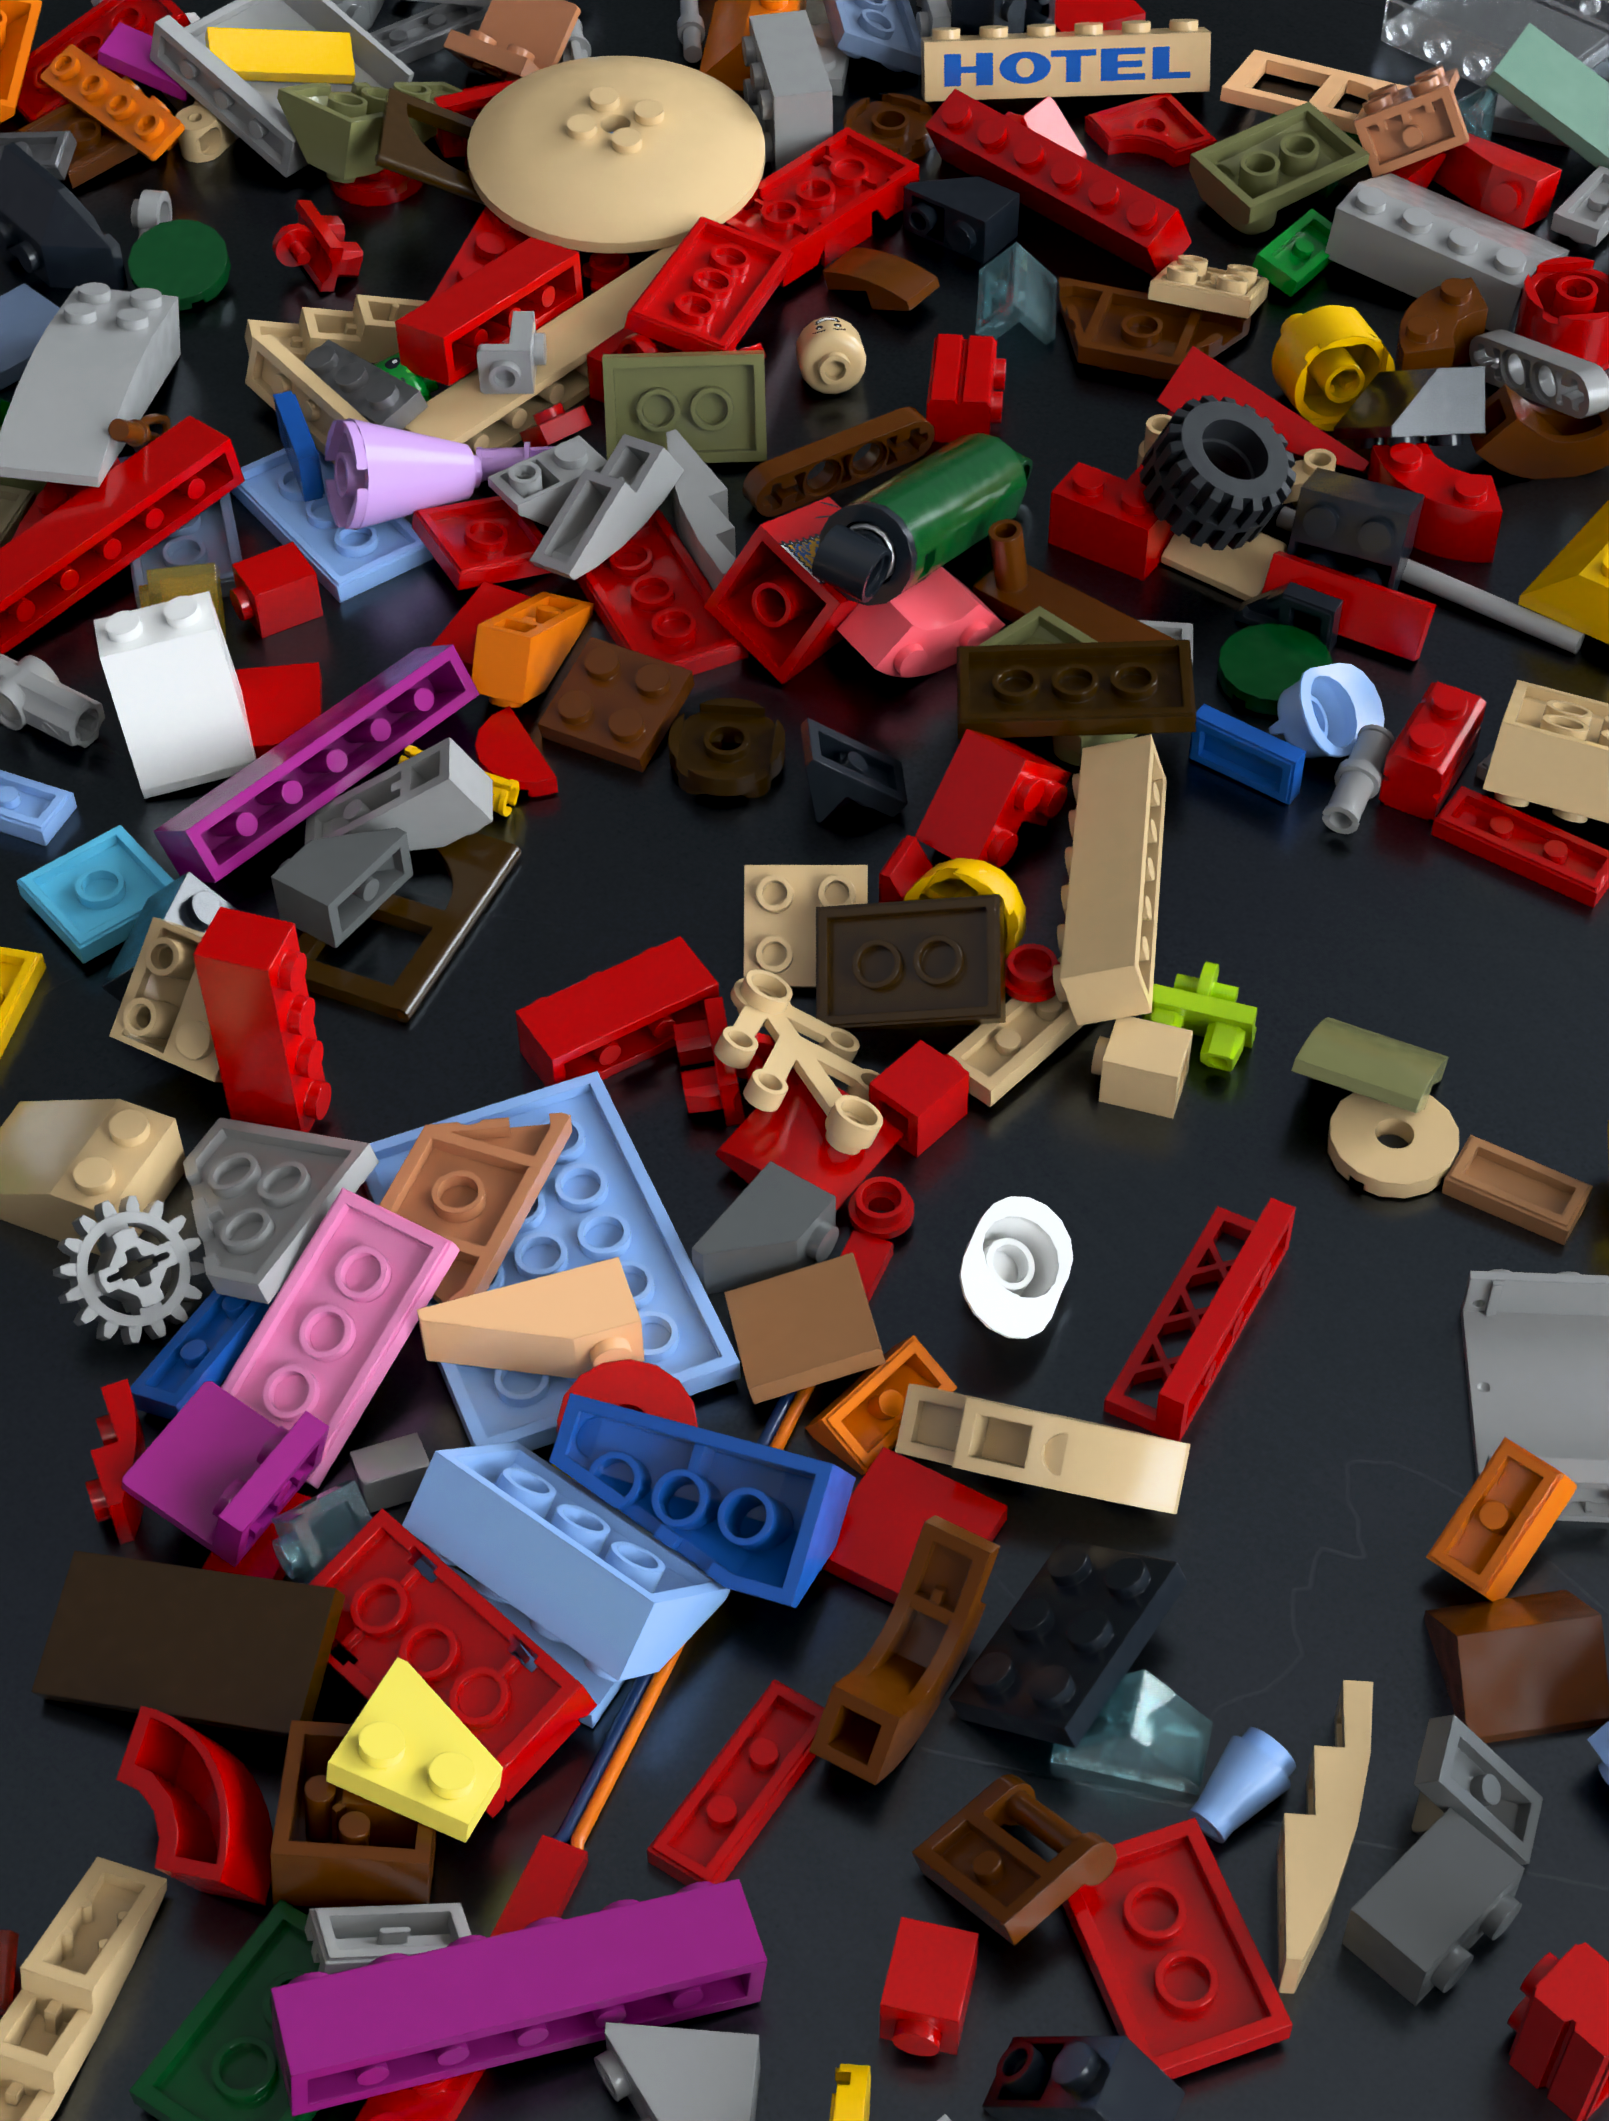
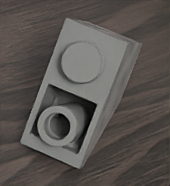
M578 435L489 476L488 486L517 514L550 527L585 468L601 473L607 460Z

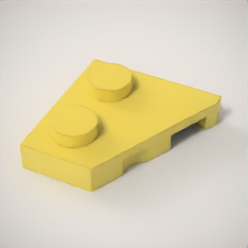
M397 1657L328 1761L326 1782L466 1843L500 1787L503 1767L407 1661Z

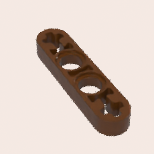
M909 406L899 408L762 462L754 467L746 476L742 488L743 495L762 516H777L916 460L930 448L935 435L934 427L915 408ZM871 443L869 451L861 459L853 462V458L859 449ZM826 461L823 470L816 477L807 480L809 472L820 462Z

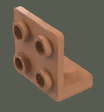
M492 0L478 31L471 29L468 36L451 29L443 47L471 69L500 80H517L537 70L559 63L581 10L576 4L566 0Z
M1443 65L1436 66L1417 74L1414 77L1416 82L1408 87L1398 90L1394 83L1368 94L1369 100L1362 104L1363 107L1353 123L1362 148L1370 154L1368 165L1373 178L1469 141L1470 138L1454 94V89L1460 79L1457 68L1445 72Z

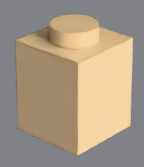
M1135 1017L1116 1019L1110 1038L1100 1036L1093 1055L1091 1073L1101 1075L1099 1102L1173 1119L1188 1073L1193 1031Z

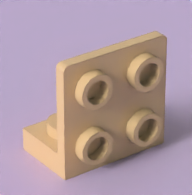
M744 865V978L751 970H765L781 977L788 983L791 989H816V907L867 904L868 865Z

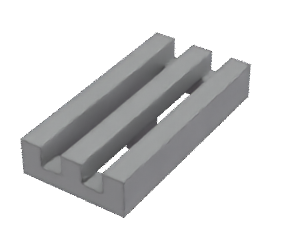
M461 1903L309 1909L305 1926L307 1940L313 1941L311 1949L314 1963H320L318 1972L328 1974L367 1966L373 1960L387 1954L402 1953L410 1956L445 1948L451 1942L471 1935Z

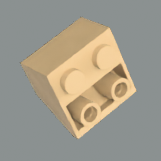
M153 917L109 1036L210 1081L223 1083L193 953L205 933Z

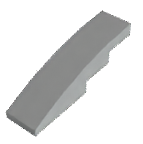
M674 429L666 432L667 451L684 469V472L670 491L672 513L681 542L712 589L715 590L736 560L735 527L729 521L728 489L681 434Z

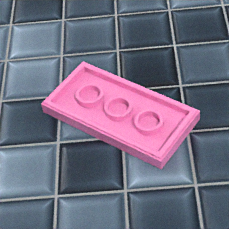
M343 1187L221 1386L222 1389L278 1427L283 1426L290 1430L305 1411H308L329 1426L321 1463L305 1482L316 1489L320 1487L418 1322L417 1309L427 1307L460 1251L452 1241Z

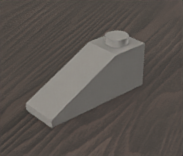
M448 737L334 798L307 817L305 845L313 839L397 827L407 832L409 851L445 847L466 835L478 832L485 825L493 822V780Z

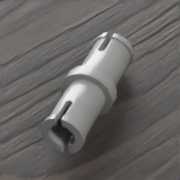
M1373 724L1363 726L1359 730L1357 741L1349 759H1345L1339 764L1334 776L1336 788L1322 813L1324 824L1332 831L1340 834L1355 832L1359 827V821L1368 800L1375 797L1380 790L1383 780L1381 771L1385 764L1386 756L1395 741L1392 733L1382 726Z

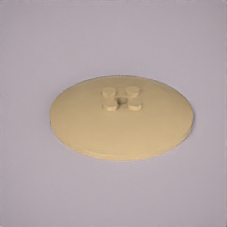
M598 56L570 60L548 66L518 79L500 91L484 106L471 128L467 146V159L470 178L480 199L490 211L514 229L530 237L572 250L594 253H635L680 244L700 217L724 224L736 215L752 198L760 184L765 166V139L762 127L750 106L735 91L712 76L688 66L661 59L638 56Z

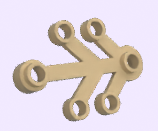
M765 970L749 971L745 978L736 981L731 990L730 997L733 1004L737 1007L739 1016L733 1026L726 1027L715 1045L714 1053L717 1058L733 1068L743 1069L748 1067L759 1046L755 1036L761 1027H765L776 1044L764 1067L753 1071L744 1088L743 1095L748 1103L762 1111H776L788 1091V1084L785 1080L793 1067L827 1115L825 1120V1128L827 1130L825 1137L828 1143L839 1152L848 1155H855L861 1149L869 1148L883 1125L881 1113L869 1102V1083L880 1074L852 1063L860 1048L858 1039L850 1032L842 1028L832 1027L792 1006L790 1003L793 996L792 989L781 977ZM798 1032L819 1042V1044L817 1045L801 1037ZM828 1075L847 1084L846 1092L850 1095H842Z

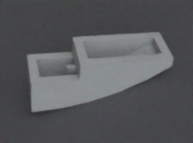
M624 434L601 473L585 468L530 561L536 567L575 581L599 566L622 548L645 525L666 499L684 472V469L663 446Z

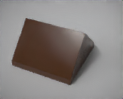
M1566 1589L1498 1599L1494 1602L1484 1601L1425 1610L1424 1621L1455 1715L1484 1743L1602 1726L1609 1721V1683L1602 1614Z

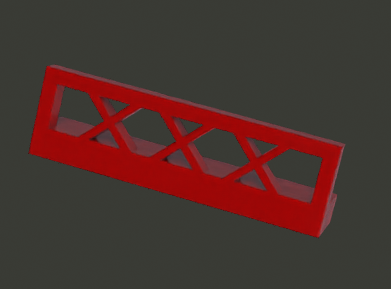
M1271 1197L1256 1222L1217 1206L1107 1394L1103 1411L1167 1439L1181 1441L1289 1248L1296 1207ZM1222 1232L1245 1241L1236 1259L1223 1262L1215 1245ZM1206 1260H1208L1210 1265L1203 1266ZM1218 1281L1220 1287L1210 1305L1195 1309L1188 1294L1189 1289L1194 1286ZM1180 1307L1182 1313L1175 1315L1178 1308ZM1190 1329L1192 1336L1182 1354L1167 1359L1160 1343L1162 1336ZM1152 1355L1154 1362L1147 1364L1149 1358ZM1162 1378L1164 1385L1158 1395L1157 1409L1128 1397L1134 1385Z

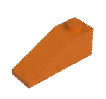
M541 592L478 624L471 679L479 694L489 696V702L493 705L505 708L508 706L519 708L545 692L593 615L594 603Z

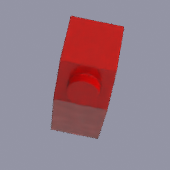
M1468 133L1470 139L1467 143L1445 151L1447 155L1432 180L1477 211L1521 229L1548 217L1562 169Z

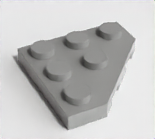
M219 1118L183 1161L185 1175L191 1185L194 1197L191 1204L197 1233L204 1245L206 1257H203L205 1271L216 1293L269 1304L282 1288L342 1187L356 1193L379 1163L370 1143Z

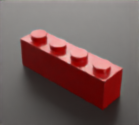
M533 237L512 248L395 321L400 363L406 366L413 374L448 386L454 384L478 368V345L509 344L513 311H534L537 330L584 299L579 252Z
M220 907L194 951L193 957L230 1117L232 1120L309 1133L315 1120H322L325 1117L330 1105L332 1090L330 1083L325 1082L322 1066L324 1048L323 1043L317 1040L314 1025L315 1001L308 994L305 978L307 959L306 955L300 952L295 923Z

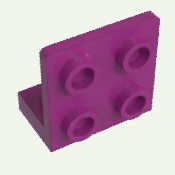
M206 1381L123 1476L122 1489L227 1563L236 1567L321 1463L329 1426L308 1411H305L290 1430L283 1426L278 1427L214 1382Z

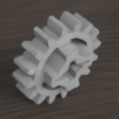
M127 1196L121 1199L119 1213H117L114 1206L108 1200L94 1206L97 1222L85 1215L76 1218L72 1222L75 1231L80 1235L79 1239L66 1238L59 1241L57 1248L70 1256V1262L53 1269V1276L69 1279L71 1286L70 1289L64 1291L58 1297L60 1304L78 1302L81 1309L73 1321L77 1326L87 1324L92 1320L99 1322L96 1339L101 1341L111 1339L117 1329H120L124 1345L139 1343L142 1327L151 1340L161 1338L166 1335L164 1318L175 1325L184 1323L189 1318L184 1308L180 1305L181 1301L193 1302L201 1299L202 1292L189 1283L190 1277L206 1272L205 1266L199 1262H190L189 1252L195 1250L202 1243L199 1237L186 1240L181 1238L178 1232L183 1228L187 1220L183 1215L167 1222L161 1219L164 1202L156 1200L149 1203L143 1212H140L137 1197ZM134 1227L149 1232L161 1244L157 1246L140 1239ZM96 1243L101 1254L94 1272L88 1275L89 1256ZM149 1258L152 1259V1264L142 1268L141 1273L135 1275L133 1279L123 1281L121 1278L113 1282L107 1281L108 1276L119 1272L118 1268L123 1267L127 1262L137 1260L139 1263ZM171 1266V1281L169 1289L164 1296L160 1285L167 1268ZM105 1295L122 1302L126 1313L131 1312L132 1315L122 1314L110 1309L98 1297Z

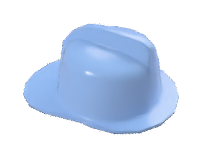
M1335 663L1306 670L1302 673L1298 682L1285 689L1277 703L1279 720L1268 729L1271 735H1284L1288 743L1305 750V758L1315 759L1330 756L1341 758L1350 756L1357 741L1359 730L1363 726L1373 724L1384 727L1385 718L1381 699L1374 684L1365 673L1352 664Z

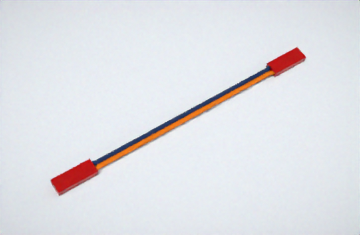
M853 1230L840 1256L853 1252L869 1303L893 1255V1243ZM815 1386L780 1396L756 1443L784 1450ZM685 1644L659 1672L636 1677L559 1830L552 1837L542 1834L490 1937L522 1930L530 1923L542 1918H561L589 1862L588 1853L584 1850V1844Z

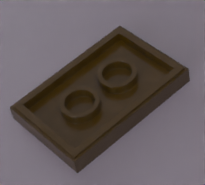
M1000 894L816 907V1019L848 1032L1006 1023L1004 899Z

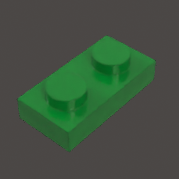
M1310 209L1257 254L1252 267L1256 268L1258 274L1267 278L1273 286L1292 297L1333 262L1328 259L1330 255L1325 253L1332 223L1315 210Z

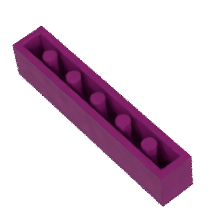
M453 644L416 648L153 832L180 877L189 871L202 882L216 883L480 694Z
M736 1879L718 1884L706 1881L696 1882L683 1887L675 1894L641 1902L634 1899H623L607 1905L599 1912L569 1919L546 1917L530 1923L522 1930L492 1937L469 1935L451 1942L445 1948L408 1956L402 1953L387 1954L373 1960L367 1966L338 1973H306L294 1978L286 1985L271 1988L272 2030L291 2114L293 2117L605 2040L606 2022L659 2027L760 2002L767 1958L740 1880Z

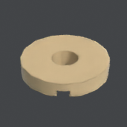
M1353 1092L1340 1101L1330 1119L1328 1154L1336 1170L1348 1181L1350 1176H1352L1356 1181L1364 1184L1363 1190L1377 1196L1405 1199L1429 1193L1440 1185L1441 1179L1448 1174L1458 1156L1459 1128L1450 1111L1431 1095H1429L1425 1109L1414 1113ZM1382 1135H1396L1403 1138L1409 1145L1403 1148H1390L1383 1145L1377 1138Z

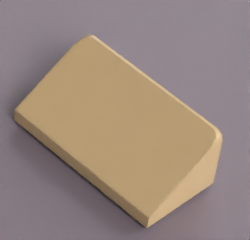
M1262 532L1251 542L1246 541L1240 548L1232 549L1227 545L1223 551L1212 550L1207 543L1199 547L1190 543L1189 537L1183 534L1179 537L1174 533L1161 556V563L1246 601L1262 593L1273 554L1278 551L1287 553L1288 548L1284 542Z

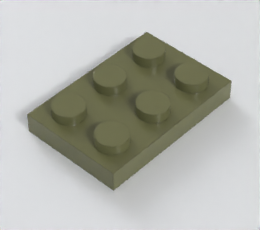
M764 350L603 354L607 461L624 434L663 446L667 450L666 432L674 429L681 434L705 463L767 461Z

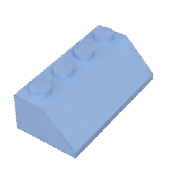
M518 1442L435 1451L402 1524L412 1535L424 1542V1545L445 1564L457 1566L476 1579V1587L482 1594L492 1600L511 1604L531 1619L529 1623L534 1631L547 1639L564 1642L585 1657L584 1663L591 1672L614 1682H622L627 1679L659 1672L723 1604L730 1592V1589L723 1587L705 1574L699 1567L652 1536L653 1534Z

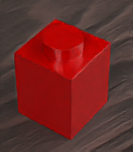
M294 542L232 564L236 588L229 591L232 605L241 621L249 619L262 639L323 616L317 574Z
M919 1040L869 1083V1102L879 1110L883 1118L904 1134L897 1142V1145L918 1158L968 1114L969 1072L954 1057L948 1054H941L924 1041Z
M901 1916L880 2003L879 2038L891 2040L900 2050L917 2056H934L938 2052L957 2055L977 1967L979 1933Z

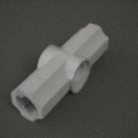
M0 653L1 724L15 731L21 730L26 724H29L72 747L79 745L86 748L98 738L100 726L105 719L102 703L60 683L54 671L38 657L28 655L17 662Z

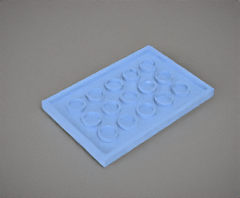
M598 1071L432 1123L458 1122L464 1125H471L484 1119L509 1117L511 1128L550 1124V1113L562 1112L571 1115L572 1133L487 1291L619 1257L641 1319L644 1363L657 1365L678 1379L689 1396L741 1378L740 1361ZM424 1126L370 1143L379 1161L363 1182L371 1202L377 1205L381 1203ZM432 1297L427 1307L439 1303ZM437 1362L472 1447L518 1442L532 1451L555 1443L557 1438V1418L563 1396L577 1379Z

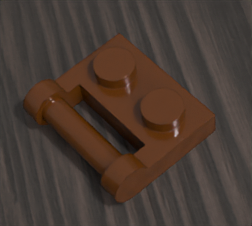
M1006 1774L996 1779L912 1851L924 1875L1014 1946L1084 1884L1090 1886L1098 1885L1106 1880L1112 1873L1117 1859L1116 1849L1111 1843L1097 1833H1082L1039 1802L1036 1799L1034 1789L1013 1774ZM1003 1824L1010 1826L1020 1825L1055 1851L1057 1855L1051 1861L1046 1862L1002 1829L1001 1826Z

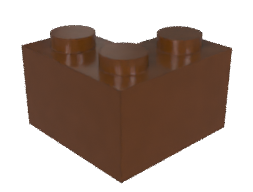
M291 1720L270 1853L273 1904H277L280 1899L293 1906L324 1908L430 1903L436 1850V1830L326 1782L328 1761L353 1724Z

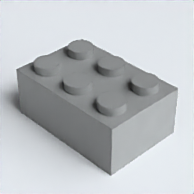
M806 10L749 16L750 36L742 37L744 64L746 67L750 66V78L743 79L744 100L755 113L762 127L765 139V163L770 162L773 173L833 136L832 87Z

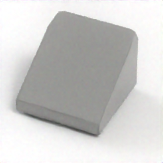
M417 1432L350 1452L368 1513L414 1500L430 1464Z

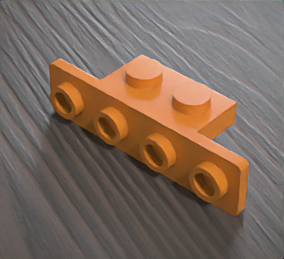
M73 44L69 45L61 54L55 57L50 66L40 76L48 87L150 161H156L166 150L170 151L177 144L178 137L185 130L182 122L173 116L172 112L157 97L152 95L148 98L130 78L124 76L121 79Z

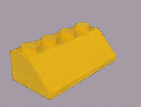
M1609 500L1520 595L1518 605L1606 644H1609Z

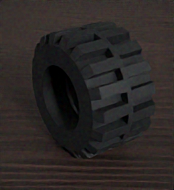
M1213 395L1202 396L1199 401L1193 398L1185 402L1181 409L1178 408L1143 458L1141 464L1144 468L1140 472V482L1147 486L1143 492L1147 503L1155 505L1156 509L1153 513L1160 521L1166 520L1172 526L1170 531L1179 537L1181 534L1189 537L1190 543L1202 547L1204 543H1207L1212 550L1222 551L1227 545L1232 549L1242 547L1246 541L1251 542L1258 536L1292 491L1291 487L1296 479V473L1292 470L1295 460L1293 453L1285 449L1288 442L1283 434H1277L1274 431V424L1267 417L1263 419L1255 413L1256 409L1247 404L1242 407L1236 404L1235 399L1223 397L1221 401H1218Z

